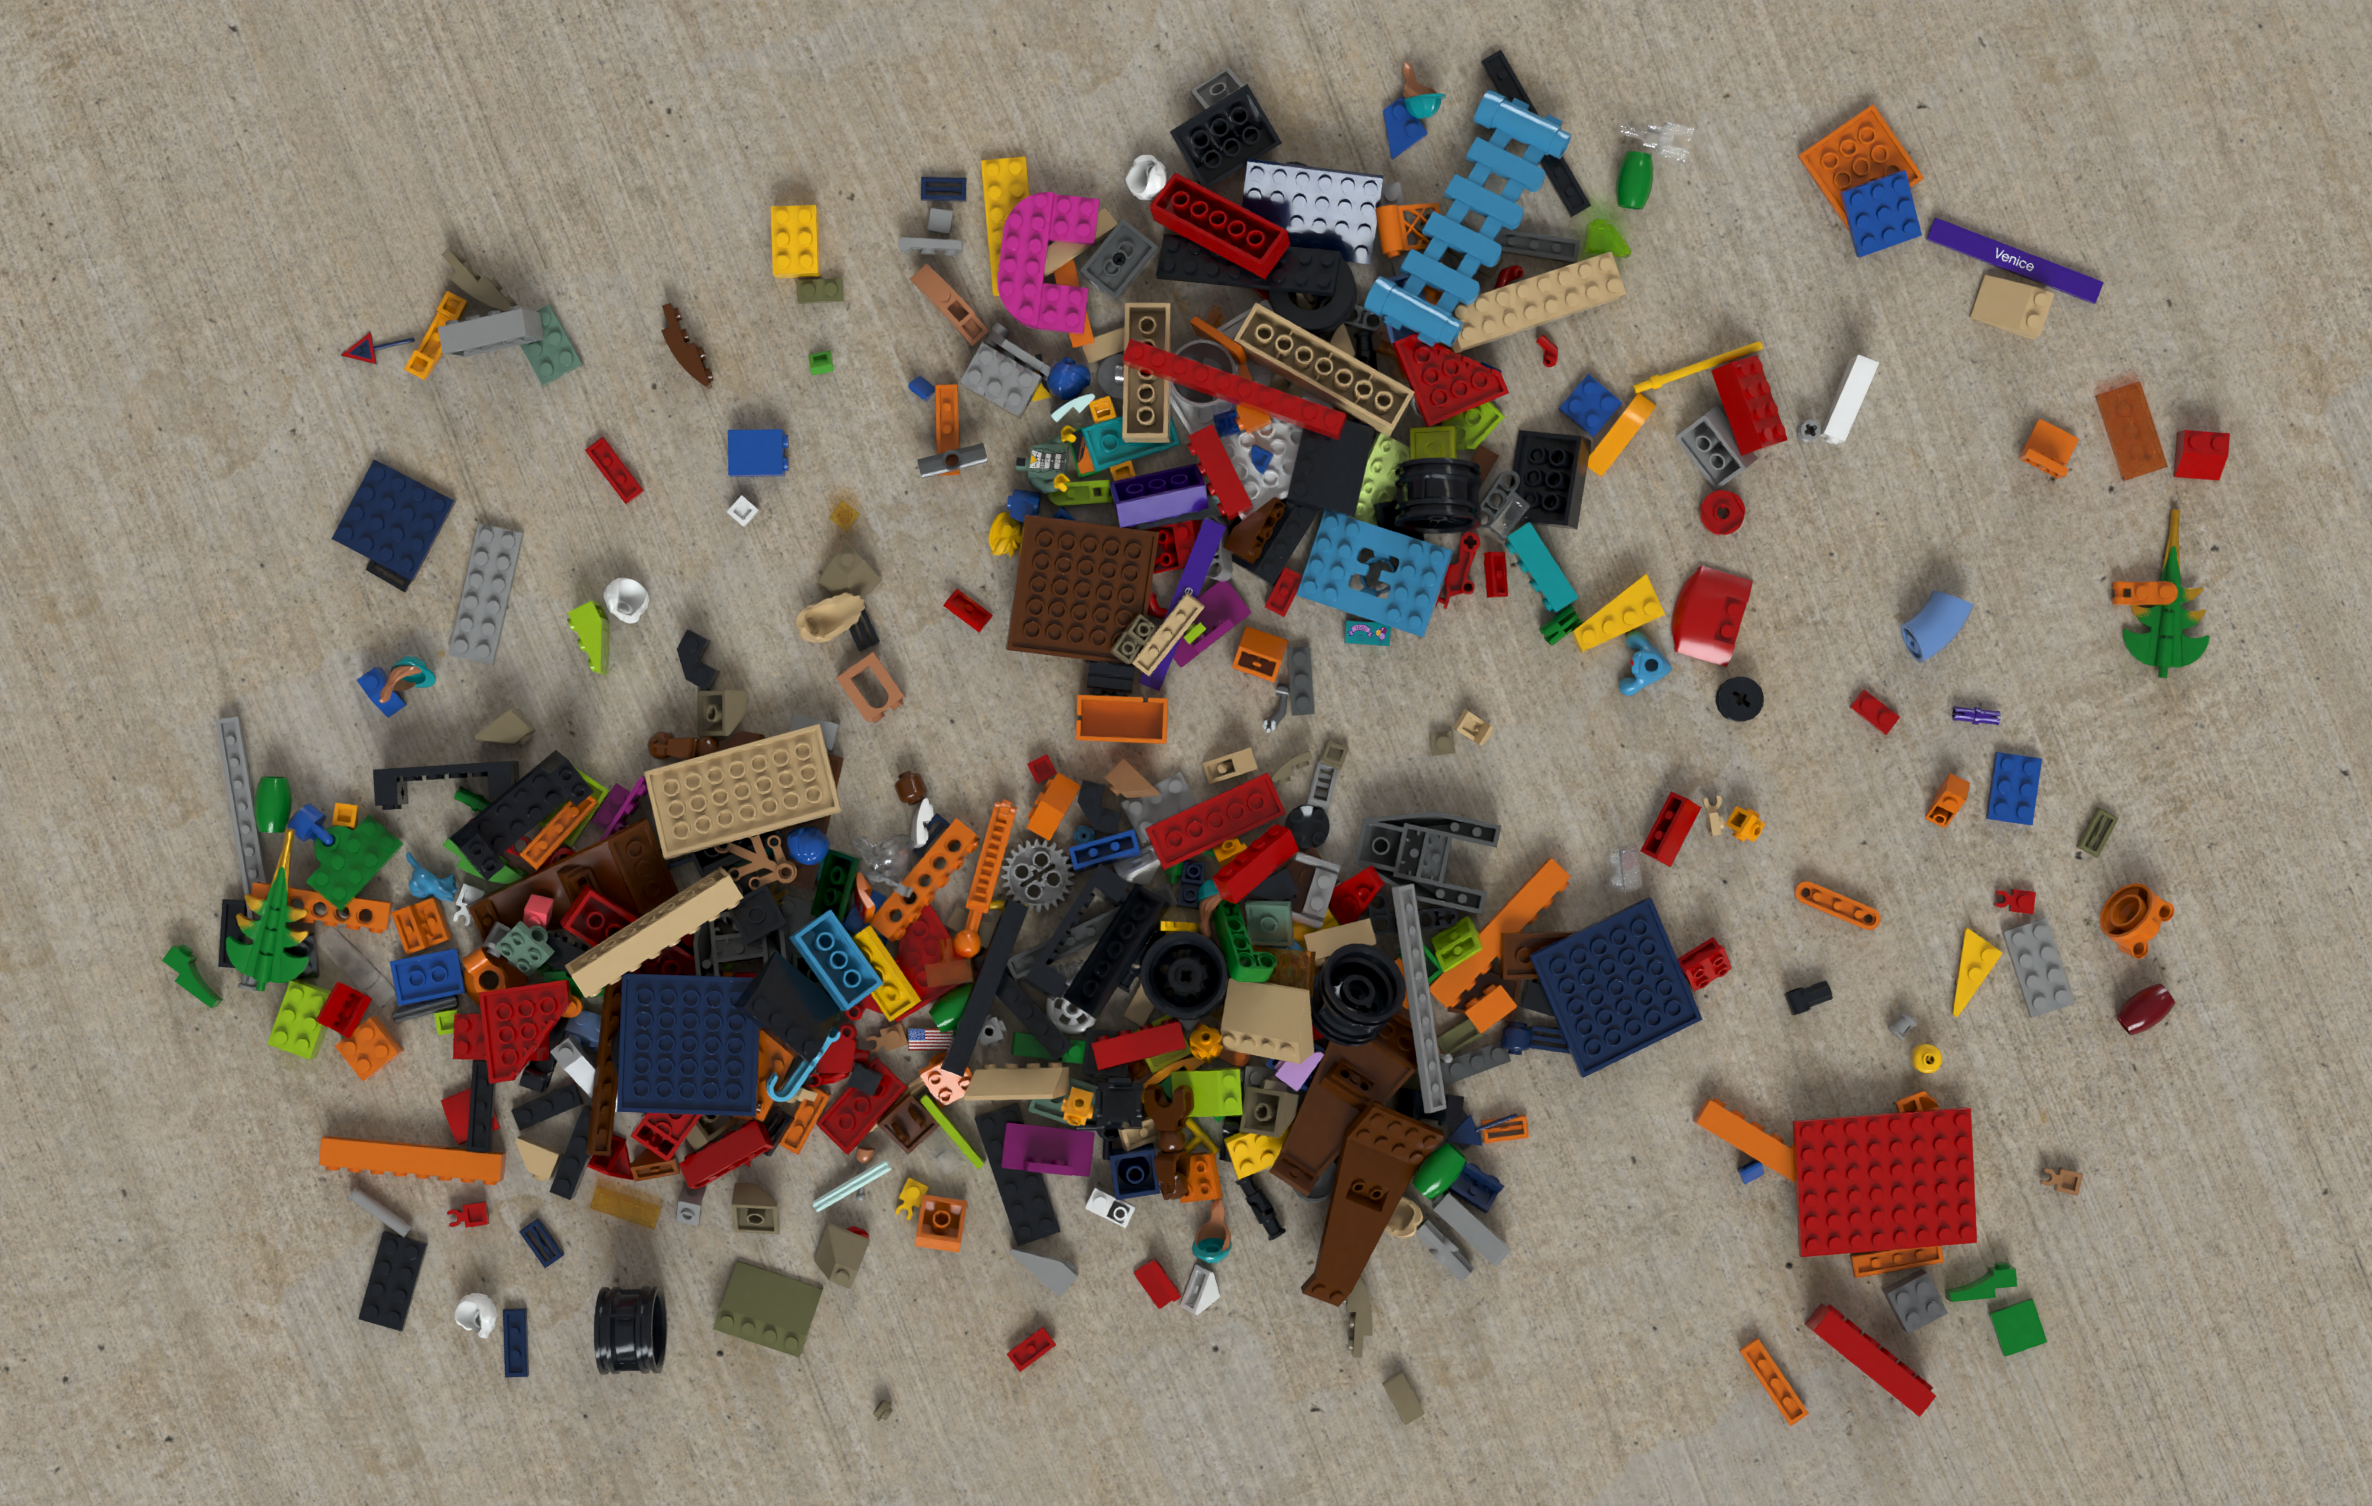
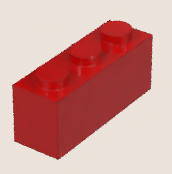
M1671 791L1640 852L1671 867L1702 807Z

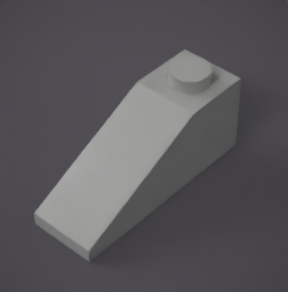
M1012 1246L1009 1251L1014 1258L1059 1297L1063 1295L1078 1277L1079 1273L1076 1272L1078 1268L1069 1260L1065 1262L1061 1258Z

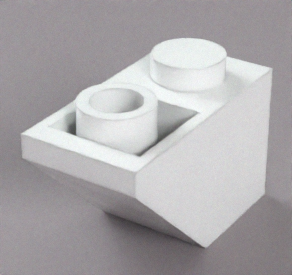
M1095 1185L1085 1206V1209L1124 1228L1127 1227L1136 1208L1124 1199L1115 1200L1114 1193L1098 1185Z

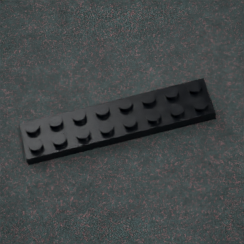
M1164 234L1156 277L1163 280L1334 297L1342 255L1341 251L1289 246L1264 279L1184 236Z

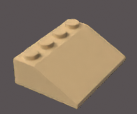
M1230 977L1221 1024L1223 1049L1301 1064L1314 1054L1309 990L1266 982H1237Z
M1062 1062L1048 1063V1067H1040V1063H1026V1067H1018V1063L1004 1064L1005 1068H996V1064H983V1068L975 1070L964 1094V1101L1054 1099L1070 1094L1069 1066H1062Z

